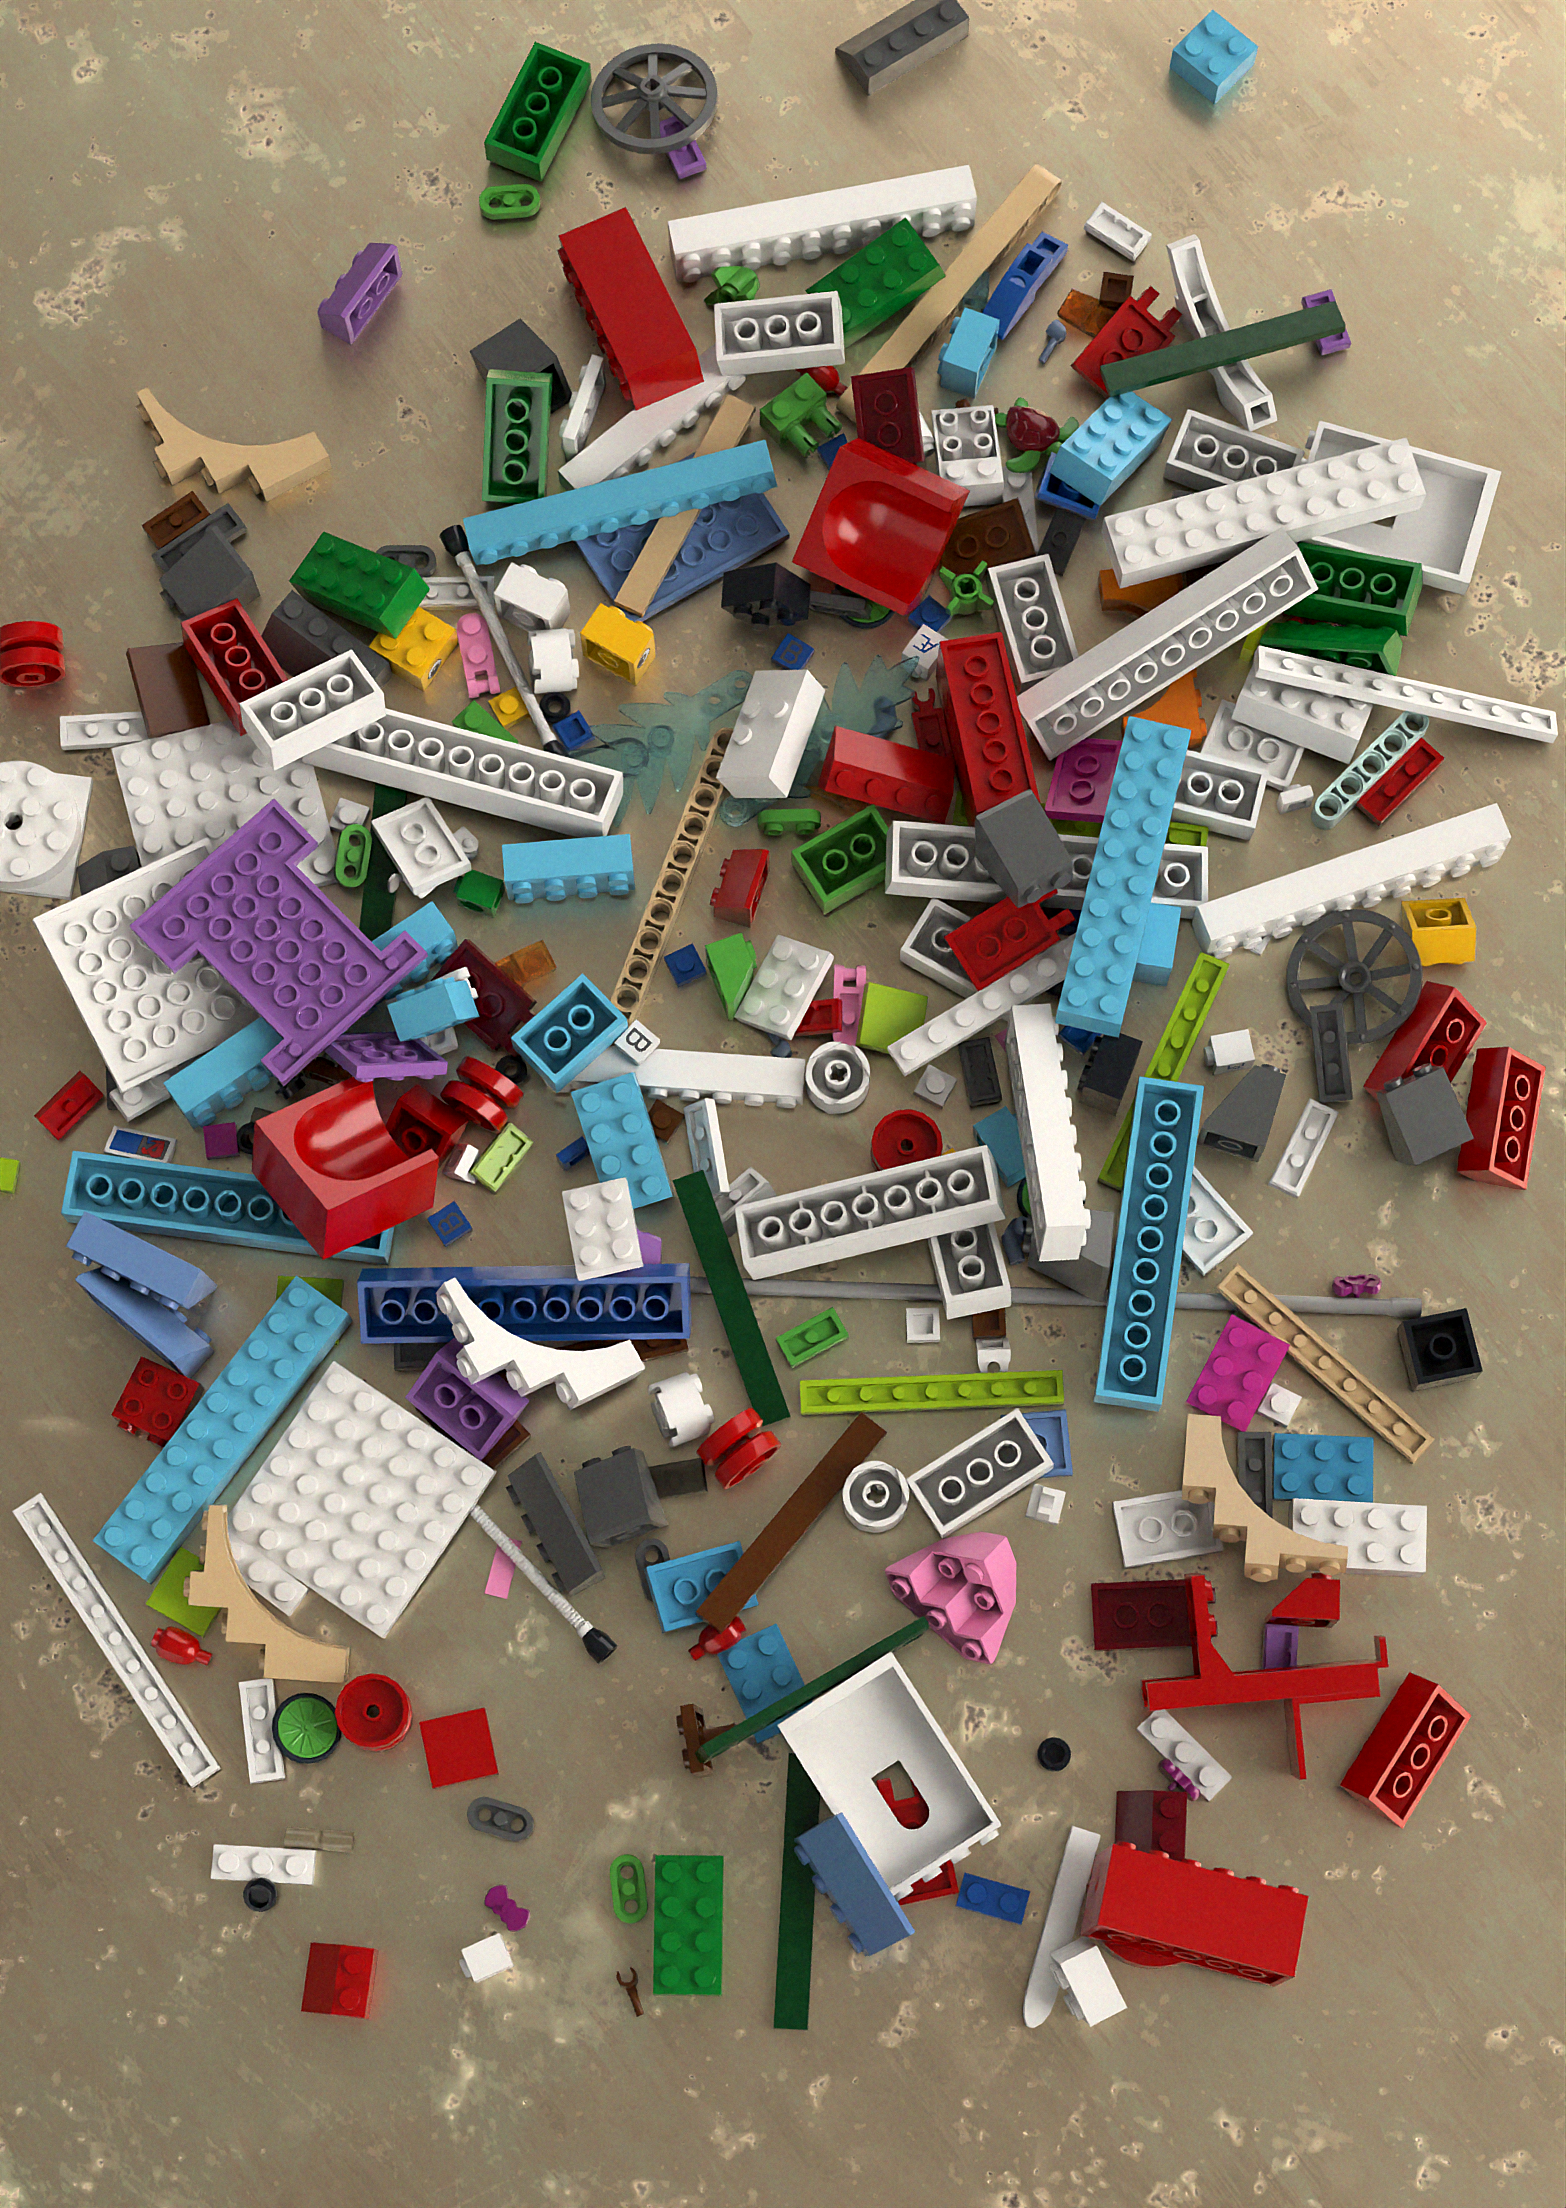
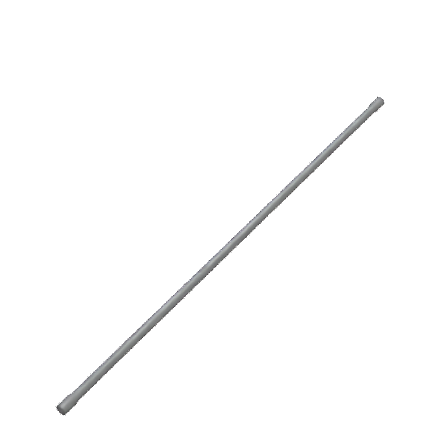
M690 1277L691 1293L712 1294L707 1277ZM742 1278L747 1295L942 1301L938 1284L781 1279L753 1280ZM1011 1287V1303L1106 1306L1108 1290H1105L1103 1302H1097L1073 1289ZM1177 1292L1175 1308L1238 1310L1220 1293ZM1274 1295L1292 1312L1370 1314L1413 1318L1421 1317L1422 1313L1421 1298L1392 1297L1381 1299Z

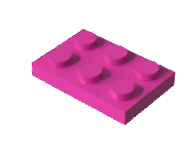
M1085 738L1057 756L1044 809L1049 819L1103 823L1123 741Z
M1231 1314L1186 1402L1212 1416H1221V1421L1245 1432L1290 1344Z

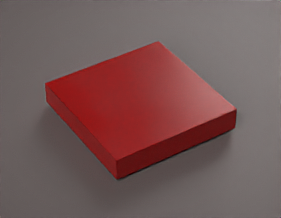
M485 1707L419 1722L433 1789L499 1774Z

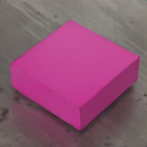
M235 1122L203 1126L207 1160L240 1156L237 1143V1125Z

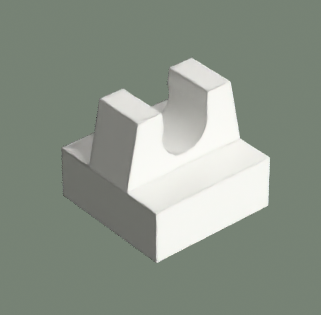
M456 1144L441 1173L452 1179L475 1184L477 1179L468 1171L471 1165L481 1156L478 1153L479 1150L469 1144Z
M1008 1338L976 1339V1355L980 1373H988L987 1367L991 1362L999 1364L1000 1372L1008 1371L1009 1361H1011V1349Z
M1034 1484L1025 1517L1057 1526L1066 1492Z

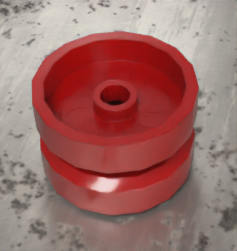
M41 621L15 622L0 627V682L13 687L33 688L51 685L62 680L66 675L65 659L61 654L64 649L62 629L55 624Z
M466 1056L456 1069L458 1078L461 1081H448L440 1096L446 1104L469 1119V1121L489 1132L498 1134L508 1121L506 1112L503 1109H516L523 1099L524 1093L499 1071L475 1058Z
M912 1109L896 1110L883 1117L875 1127L870 1151L872 1166L878 1172L942 1156V1135L935 1121L923 1112ZM906 1146L910 1151H904L901 1147Z
M748 1408L730 1419L711 1434L696 1451V1454L706 1466L721 1463L717 1467L714 1477L724 1489H729L752 1475L781 1447V1442L772 1431H764L757 1434L762 1427L763 1420L754 1408Z
M373 1673L358 1676L346 1684L337 1698L335 1709L337 1724L344 1736L360 1749L371 1752L389 1750L402 1742L411 1729L414 1714L411 1700L402 1687L386 1675ZM372 1707L376 1710L379 1709V1715L375 1718H370L371 1715L368 1713Z

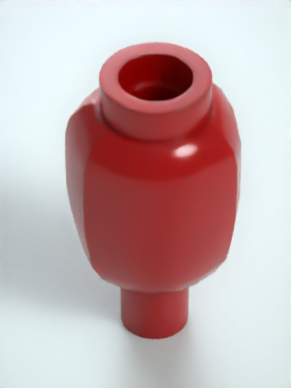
M832 365L795 369L800 373V377L807 372L826 394L834 392L841 397L848 388L839 382V373Z
M738 1615L722 1635L708 1625L701 1631L699 1643L688 1651L695 1661L705 1654L717 1655L737 1644L741 1640L742 1633L747 1628Z
M172 1626L167 1627L165 1630L158 1627L150 1646L156 1648V1652L160 1657L182 1665L196 1661L208 1666L213 1655L200 1649L199 1641L193 1635Z

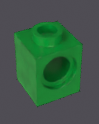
M471 869V871L465 873L464 877H458L453 893L456 894L458 906L494 918L504 895L505 886L503 880Z

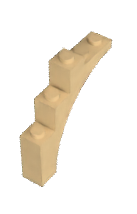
M148 387L136 392L140 401L136 408L144 423L150 420L154 428L150 430L157 447L153 448L157 457L153 464L160 477L167 476L172 486L201 471L207 485L211 486L214 484L219 494L248 479L254 493L258 494L261 492L265 501L268 502L332 469L329 456L315 431L292 440L269 445H239L221 442L196 433L178 422L158 403Z
M1188 1414L1182 1500H1189L1194 1504L1215 1502L1213 1538L1227 1543L1246 1541L1244 1577L1251 1578L1257 1582L1278 1580L1279 1568H1285L1295 1573L1305 1570L1320 1571L1325 1575L1346 1573L1348 1546L1320 1542L1290 1530L1273 1520L1260 1509L1239 1485L1227 1461L1222 1442L1221 1416Z
M209 1505V1510L204 1511L202 1516V1531H207L206 1544H201L199 1563L204 1564V1570L191 1571L190 1577H185L183 1593L184 1597H189L188 1605L228 1608V1613H223L221 1620V1633H226L227 1642L266 1644V1648L261 1649L259 1654V1669L264 1670L263 1678L345 1683L348 1681L350 1647L323 1643L298 1633L279 1621L257 1600L245 1583L233 1557L228 1534L227 1505Z

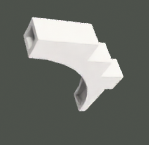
M1193 234L1166 245L1177 294L1174 295L1177 310L1182 314L1179 318L1180 323L1194 335L1195 340L1231 330L1213 288L1199 238ZM1247 359L1208 370L1215 378L1220 404L1249 432L1278 421L1272 393L1260 381Z
M456 1278L444 1282L436 1292L437 1304L440 1310L448 1315L453 1324L454 1336L460 1343L464 1344V1347L456 1355L458 1359L457 1366L460 1373L469 1379L471 1385L503 1369L507 1371L506 1376L510 1386L518 1391L520 1397L555 1381L556 1392L560 1400L567 1403L571 1410L636 1378L645 1369L630 1340L608 1348L588 1351L556 1350L530 1343L507 1332L490 1320L469 1299Z

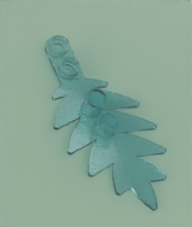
M876 655L865 674L860 691L846 662L842 663L834 686L832 713L823 696L787 798H809L811 792L803 786L818 785L835 725L868 735L882 734L903 727L902 720L881 710L897 706L915 696L914 690L903 685L919 663L918 656L903 660L887 670L882 657ZM731 795L720 805V818L729 826H741L780 798H734ZM734 810L741 812L737 815L730 814Z
M735 670L692 697L678 692H665L663 697L671 705L659 703L621 704L618 706V711L641 727L623 724L591 725L588 727V731L612 749L585 748L567 751L572 759L623 772V796L613 818L615 827L620 826L626 814L633 792L634 779H636L646 814L652 813L661 786L665 758L675 790L677 792L681 791L690 767L695 736L700 749L705 751L709 741V723L744 702L753 678L749 672ZM736 681H743L746 686L738 688L734 683ZM710 697H717L720 702L712 704L708 699Z

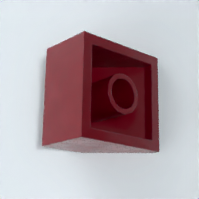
M1159 1790L1117 1791L1114 1844L1117 1841L1132 1843L1136 1845V1850L1146 1853L1149 1850L1162 1851L1169 1855L1168 1859L1181 1862V1859H1185L1187 1792Z

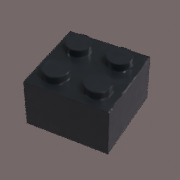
M776 562L727 571L723 575L721 608L733 614L734 618L751 625V628L754 630L764 631L768 630L769 626L775 625L792 626L797 621L808 620L811 584Z
M1122 1033L1119 1034V1038L1105 1034L1103 1037L1097 1035L1088 1059L1092 1066L1085 1064L1076 1090L1082 1093L1079 1103L1116 1116L1143 1041Z
M1467 1308L1405 1320L1397 1328L1413 1392L1477 1379L1483 1372Z

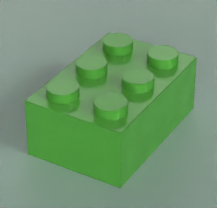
M874 804L791 851L793 867L824 915L885 880L886 838L889 828Z

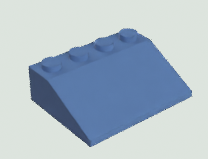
M84 1211L66 1245L68 1249L74 1252L71 1257L74 1260L88 1267L91 1262H94L103 1267L101 1270L102 1274L116 1281L122 1276L132 1281L129 1286L132 1289L146 1296L151 1291L161 1296L159 1299L160 1303L174 1310H177L178 1306L187 1310L214 1292L217 1284L200 1268Z
M103 1267L79 1274L75 1278V1281L94 1303L179 1374L191 1379L215 1352L209 1345L212 1339L198 1327L192 1331L184 1323L187 1321V1318L178 1310L170 1309L168 1311L159 1302L161 1296L151 1291L146 1296L129 1287L132 1281L122 1276L116 1281L102 1274L101 1270Z
M842 1812L824 1819L794 1839L797 1844L794 1847L797 1857L803 1865H810L815 1873L811 1877L814 1885L822 1895L827 1893L833 1903L829 1908L839 1924L843 1922L846 1924L851 1933L847 1936L848 1940L858 1954L863 1952L865 1956H871L915 1933L906 1915Z

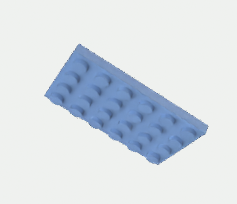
M696 452L688 455L687 457L681 459L678 462L692 459ZM752 493L741 496L733 501L710 504L701 510L643 618L615 604L614 606L623 611L626 615L625 617L635 623L636 621L642 622L722 577L724 572L732 571L790 538V533L764 493ZM659 518L649 520L641 525L618 528L611 533L603 532L588 536L584 540H573L613 604Z

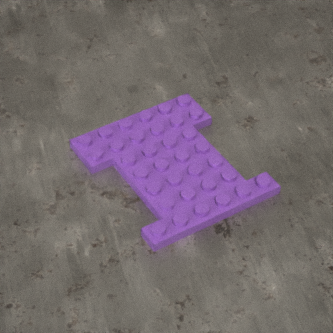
M273 799L130 925V928L174 974L200 953L283 1038L260 1061L285 1086L425 960L428 954L405 930L386 948L380 951L297 867L300 862L319 846L318 842Z

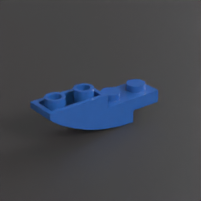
M1042 231L1032 245L1027 243L1018 254L982 312L985 315L1000 320L999 339L1003 340L1034 302L1036 291L1067 254L1068 244Z

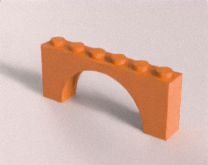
M1107 569L1099 571L1097 581L1102 611L1126 612L1139 618L1183 590L1181 573L1119 588L1114 570ZM1197 667L1172 682L1165 694L1154 705L1140 713L1131 715L1192 730L1187 750L1200 748L1202 738L1207 735L1205 719L1199 718L1198 708L1202 707L1200 689L1194 688L1193 678H1197ZM1129 716L1122 718L1120 727L1122 741Z

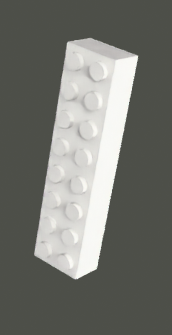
M1050 1004L1012 1005L1005 1037V1047L1039 1261L1075 1260L1079 1258L1081 1246H1086V1229H1090L1091 1219L1089 1209H1084L1083 1200L1086 1199L1085 1182L1079 1181L1078 1172H1081L1080 1153L1074 1152L1073 1145L1076 1144L1077 1134L1075 1125H1070L1069 1117L1072 1116V1102L1070 1097H1065L1064 1090L1067 1089L1066 1070H1061L1060 1062L1063 1061L1062 1044L1056 1043L1059 1027L1058 1023H1055L1056 1016H1052Z
M987 1145L735 1207L743 1266L753 1280L1006 1219L996 1161Z

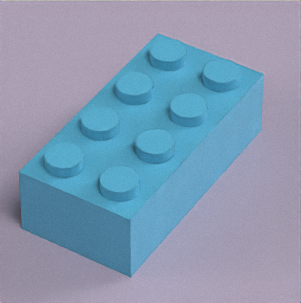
M1132 391L1109 397L1060 446L1049 472L1101 506L1160 446L1172 419Z
M630 834L502 845L504 882L509 901L514 900L520 904L530 903L534 898L559 901L565 899V896L578 895L580 898H592L597 896V893L605 892L618 896L629 893V890H635Z
M635 1072L572 1091L571 1095L599 1182L602 1183L626 1177L633 1209L673 1197L674 1192Z

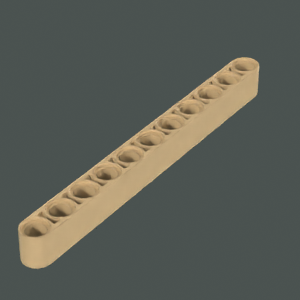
M1035 164L944 272L946 277L932 286L859 375L914 367L969 301L967 298L974 285L978 281L979 287L984 283L1060 190L1062 181L1040 165ZM851 383L838 400L836 409L856 423Z
M720 728L712 737L610 999V1002L627 1018L628 1028L640 1016L727 789L718 779L709 777L708 773L714 769L719 770L726 752L719 745L722 742L730 741L733 728ZM707 797L713 803L710 806L701 807L697 804V801L700 798ZM694 825L700 827L702 831L698 835H689L686 829ZM679 854H687L691 857L690 861L685 864H679L674 859ZM670 882L677 883L680 886L676 892L672 893L663 889ZM657 911H665L669 914L668 918L664 921H656L652 916ZM648 939L658 943L656 948L652 950H645L641 947V944ZM636 968H642L647 972L641 979L632 978L630 973ZM624 997H631L636 1001L630 1008H623L618 1003Z

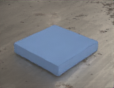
M1066 1409L1021 1413L1054 1463V1468L1038 1479L1072 1476L1073 1470Z

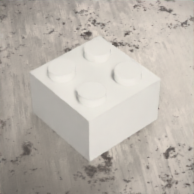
M511 562L494 592L498 617L526 631L562 628L571 613L568 591L565 585L557 579L549 578L547 580L537 575L538 573L528 565L521 564V566H518Z
M1083 1936L1049 1954L1053 1961V1964L1049 1965V1969L1056 1983L1060 1984L1063 1990H1067L1068 1994L1063 1996L1071 2014L1075 2015L1078 2021L1083 2019L1091 2027L1127 2008L1097 1945L1088 1937Z

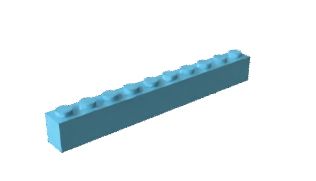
M761 440L463 518L469 549L477 566L492 564L497 560L511 556H523L527 552L542 548H553L558 544L572 540H584L588 536L603 532L611 533L618 528L641 525L649 520L660 517H672L683 511L703 509L710 504L733 501L748 494L764 493L771 488L777 487L766 440Z

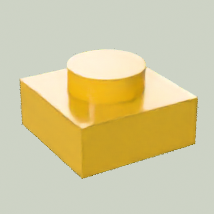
M516 686L488 701L498 722L506 730L531 717Z

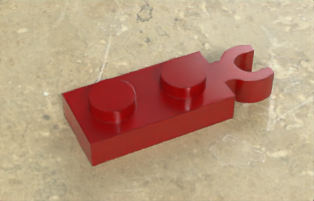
M928 688L929 699L927 701H920L917 697V692L912 691V705L915 709L919 710L918 712L911 713L917 748L953 759L942 707L933 709L936 696L933 688Z

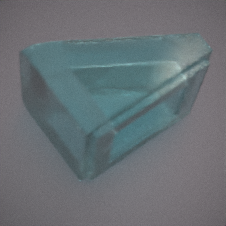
M984 271L964 295L963 310L966 307L980 313L983 312L989 297L990 274Z

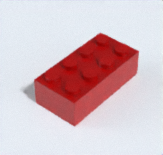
M236 598L181 622V630L185 648L239 735L243 736L247 734V731L243 727L240 703L289 679Z

